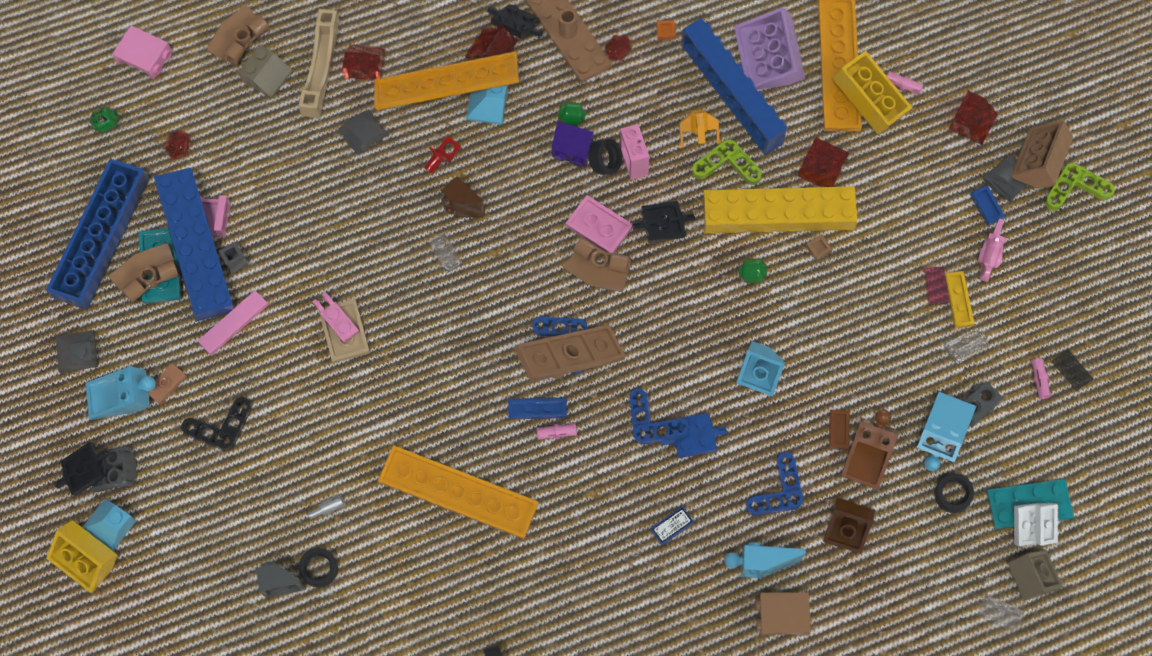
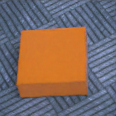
M675 20L657 21V40H675Z

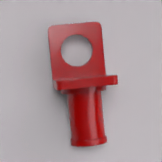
M447 136L437 150L430 146L429 149L433 155L423 168L434 174V171L442 161L448 163L452 161L461 149V145ZM452 143L454 145L452 153L445 152L444 147L446 144Z

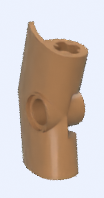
M245 5L220 25L208 45L207 51L228 63L237 65L244 52L252 46L253 41L267 31L269 26L260 15L257 17L249 6Z
M584 237L580 238L574 247V254L563 268L590 286L623 292L630 269L631 257L605 252ZM605 255V261L602 264H598V257Z
M166 243L133 255L111 273L109 278L133 303L148 289H154L159 283L178 277L179 272L170 247ZM153 275L151 279L145 280L147 276Z

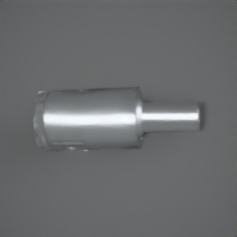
M339 493L319 503L320 507L309 512L308 516L310 519L321 514L326 517L346 507V504Z

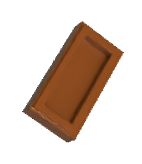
M830 410L829 449L849 450L850 411Z

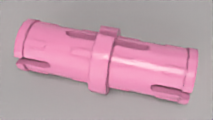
M891 71L887 75L895 86L900 87V90L905 89L920 95L924 84L908 79V76L903 77Z
M1044 359L1032 360L1031 364L1035 376L1033 381L1037 386L1038 398H1050L1049 375H1046Z
M575 423L536 427L538 440L577 436Z

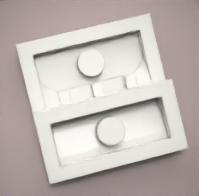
M1036 503L1014 506L1015 545L1038 544L1042 546L1058 543V504Z

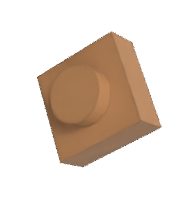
M823 235L806 244V248L815 261L830 254L833 250Z

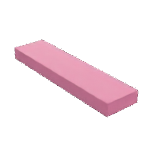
M256 291L252 292L198 340L199 344L212 356L268 306V303Z

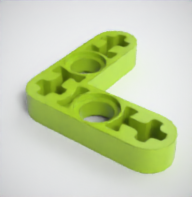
M733 140L722 142L696 161L692 167L693 176L699 180L708 177L727 162L749 185L758 184L762 175L757 165ZM726 146H727L728 148L733 147L732 152H731L730 150H728L727 152H725V151H726ZM718 156L720 161L712 163L710 157ZM742 158L746 161V164L738 166L736 160ZM699 167L700 169H702L703 167H705L704 173H702L701 171L697 172V168ZM750 173H751V174H755V173H756V174H757V175H756V178H754V177H751V178H750V177H749V176H750Z
M1070 163L1066 165L1056 184L1048 194L1045 206L1051 211L1059 210L1074 185L1101 200H1109L1115 192V187L1107 180L1078 164ZM1072 169L1075 172L1069 180L1067 176ZM1084 178L1092 179L1093 185H1086ZM1058 184H1066L1068 186V190H1060ZM1104 188L1108 189L1106 194L1103 193ZM1057 194L1060 197L1054 205L1052 204V200Z

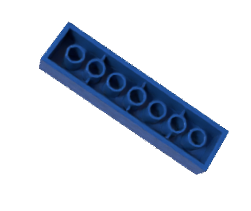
M700 18L683 28V49L763 154L766 156L782 146L787 131L785 122L777 117L773 106L767 104L763 93L757 91L750 77L747 78L742 66L734 61L732 53L728 49L726 50L721 39L714 35L709 23H705Z
M111 158L109 159L46 289L52 298L85 310L88 309L149 181V177L144 169Z
M192 168L154 176L156 190L195 322L230 313L233 310L232 301Z

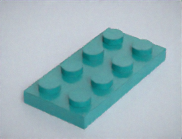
M168 228L139 231V251L143 252L167 243L179 272L178 277L161 282L154 289H148L143 293L142 302L144 304L182 299L180 268ZM153 275L147 276L145 280L151 279Z
M1065 479L989 489L986 491L994 530L1014 527V506L1056 503L1058 504V521L1074 518Z

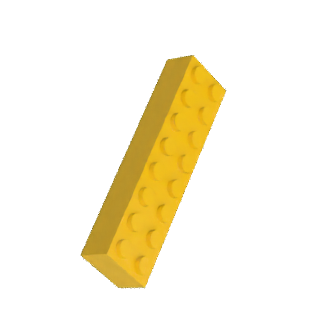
M855 186L704 190V234L855 230L857 224Z

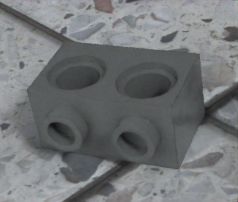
M987 381L982 386L977 384L971 390L973 394L970 397L964 396L961 399L976 406L975 413L969 424L971 428L981 421L1003 399ZM980 394H986L989 400H983Z

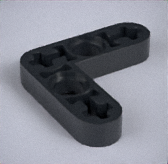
M246 397L237 398L221 429L194 418H187L182 422L181 430L190 438L223 451H229L233 449L251 413L252 404ZM245 402L247 408H243L240 412L238 405H243ZM236 412L237 414H239V412H240L241 416H243V417L241 418L240 416H238V415H236V414H234V413ZM237 419L239 420V426L234 429L230 428V421ZM193 423L194 427L199 429V433L193 429L189 431L187 425L191 426ZM212 430L214 434L212 438L205 439L203 438L204 432ZM219 436L220 438L226 440L228 437L230 443H226L224 445L222 441L218 440L217 438Z

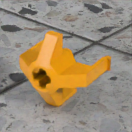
M704 110L692 111L679 122L680 147H683V132L689 131L698 135V144H704L705 132L716 129L717 145L721 143V139H719V120Z

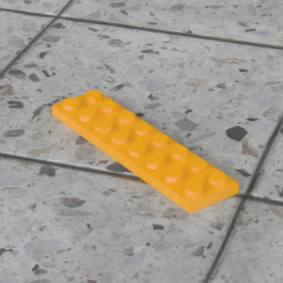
M818 0L824 131H861V113L832 79L842 67L858 56L855 0Z
M517 52L375 79L374 106L377 111L519 83Z
M394 445L378 479V482L521 539H525L539 505V502Z

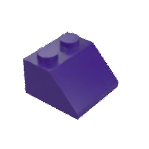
M557 122L551 147L552 157L558 161L565 160L571 162L575 166L587 167L589 149L593 144V132Z

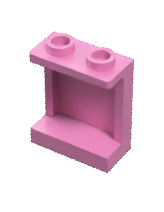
M131 25L112 55L118 64L123 65L126 63L147 73L154 80L161 73L164 63L170 59L172 50L168 42Z
M219 195V199L201 198L211 235L213 237H225L231 204L228 197Z

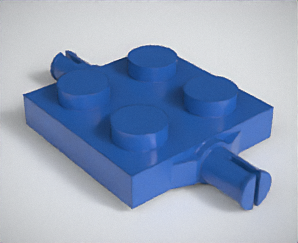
M709 413L681 418L685 419L691 427L687 437L661 442V446L673 444L677 450L678 459L717 452L716 436L727 434L726 426L714 428ZM680 424V428H678L677 430H679V432H683V428L686 427Z

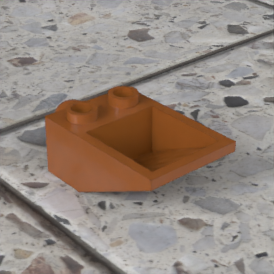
M885 409L876 412L875 420L877 423L863 418L860 419L841 477L879 490L899 435L897 430L884 426L891 420L889 411ZM869 431L871 435L869 437L863 436V432ZM888 438L890 441L888 444H885V442H882V439Z

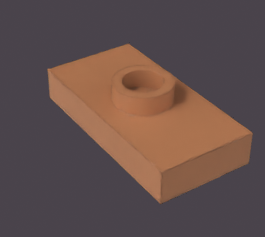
M171 363L155 380V388L148 391V394L161 405L187 376Z

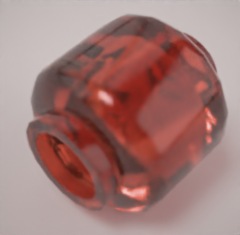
M623 34L621 36L613 35L605 45V54L614 62L617 60L623 61L632 50L629 44L631 42L630 39Z
M177 130L168 135L164 144V150L168 153L169 157L178 159L187 155L191 146L188 134Z

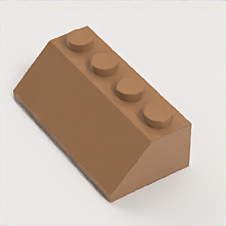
M1064 120L1030 128L1011 174L1013 179L1037 189L1051 187L1056 184L1073 139Z

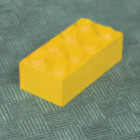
M866 50L842 67L832 77L878 135L913 108Z

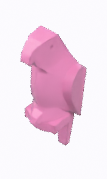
M999 218L993 234L989 233L981 249L978 263H980L982 268L979 280L988 282L991 271L994 268H998L1001 264L1003 245L1006 241V238L1000 236L1003 219Z

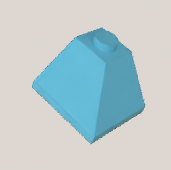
M508 85L471 92L466 120L502 125L508 96Z
M752 341L736 383L773 397L785 362L770 347Z
M104 499L82 528L114 551L136 520L112 502Z

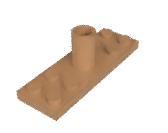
M525 0L532 13L540 18L539 23L581 84L612 67L611 61L569 0Z
M609 324L517 344L514 348L531 382L551 377L560 379L565 374L622 361L626 357Z

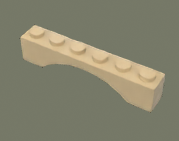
M319 9L312 62L298 106L301 115L305 117L320 118L340 23L338 13L334 10Z

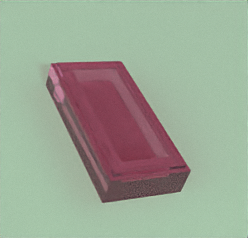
M944 266L925 268L924 275L928 304H948L949 299Z

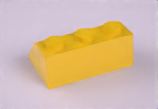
M72 520L56 530L46 559L92 593L112 570L118 555Z

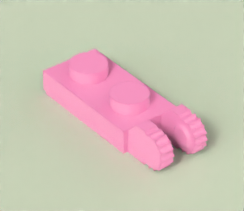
M324 292L322 296L330 305L324 310L321 303L316 299L312 302L319 310L322 318L341 341L345 343L356 335L359 330L338 304L333 302L330 296Z

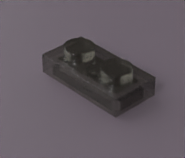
M1069 349L1052 361L1076 392L1093 380Z

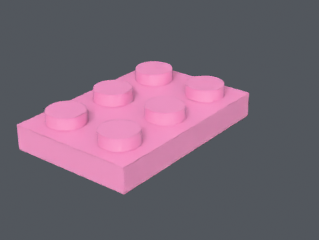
M588 195L565 223L566 227L609 253H614L632 230L630 222Z

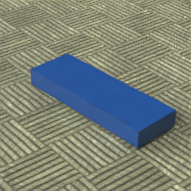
M567 398L508 399V418H567Z

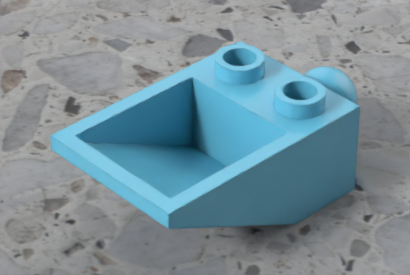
M129 366L87 382L86 393L89 420L134 413L150 407L148 391L155 388V379L151 376H146V370Z
M941 392L938 393L917 448L931 453V456H928L924 461L927 470L936 471L939 469V457L955 463L976 409L975 405ZM928 437H932L934 439L933 444L927 443ZM946 445H952L953 450L951 452L946 451Z
M748 543V545L744 546L741 557L737 553L730 552L725 556L724 562L727 567L732 569L741 565L740 577L762 578L801 562L806 554V549L760 546L759 543Z

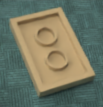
M356 299L338 303V306L359 330L356 335L345 343L341 341L320 315L333 363L370 353Z

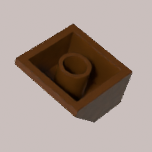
M458 176L441 190L443 208L448 214L452 213L456 218H483L485 216L483 200Z
M836 498L823 542L862 554L873 524L875 509Z

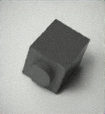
M236 242L219 250L232 274L249 265Z

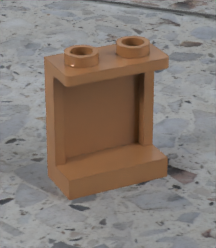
M809 592L760 593L759 599H755V609L759 611V619H756V631H760V636L793 634L809 636L811 634Z

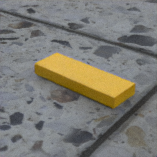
M964 271L945 273L944 280L954 329L973 327L975 323Z

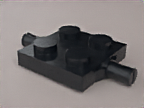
M508 4L501 10L490 5L487 9L488 13L494 15L491 17L490 24L520 39L528 34L541 38L543 35V31L535 28L539 25L540 18L518 8L516 5Z
M678 201L641 206L640 209L642 221L632 222V229L644 228L649 243L685 238L684 224L685 222L695 221L694 213L683 215Z
M89 441L60 461L63 477L54 482L56 484L55 487L60 489L67 484L71 495H79L106 477L102 467V460L110 456V451L105 448L98 453L95 443Z

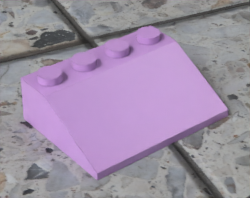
M784 7L734 26L744 74L747 78L750 77L757 90L787 86L805 79L792 15Z

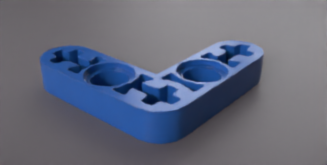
M538 317L532 323L533 332L536 335L548 337L577 332V329H575L577 325H581L584 328L581 330L588 329L586 321L576 318ZM539 323H543V326L547 327H543L542 330H539V328L536 326H539ZM549 323H552V331H549ZM563 323L565 330L558 332L554 328L555 325ZM568 324H571V332H568ZM580 370V371H576V372H572V373H573V374H581L584 370Z
M637 388L630 393L633 435L638 443L646 445L680 439L689 435L691 427L685 419L679 418L651 423L649 398L643 389ZM639 394L643 397L640 399L642 407H639V403L636 400ZM639 412L646 413L643 421H637L636 419ZM680 424L686 427L683 428V432H679V430H677L678 428H680ZM660 427L667 428V433L664 436L657 435ZM642 431H645L647 434L644 436V439L639 436L642 434Z
M784 452L777 459L782 492L750 498L746 504V511L749 515L760 516L798 509L802 505L803 495L795 458L792 454ZM783 458H786L787 461H791V462L788 464V469H789L788 472H785V471H786L785 464H784V463L781 464V462L783 461ZM792 476L795 479V484L792 486L786 485L784 478ZM792 495H794L795 498L799 499L796 502V505H794L793 502L790 501L786 502V507L783 506V496L785 497V500H790ZM772 498L778 499L780 506L772 508L769 505V500ZM763 500H766L765 506L767 510H764V506L758 507L757 511H754V508H750L753 502H756V505H761Z

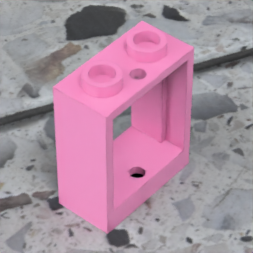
M639 125L621 128L620 148L630 180L647 176L649 172V154Z

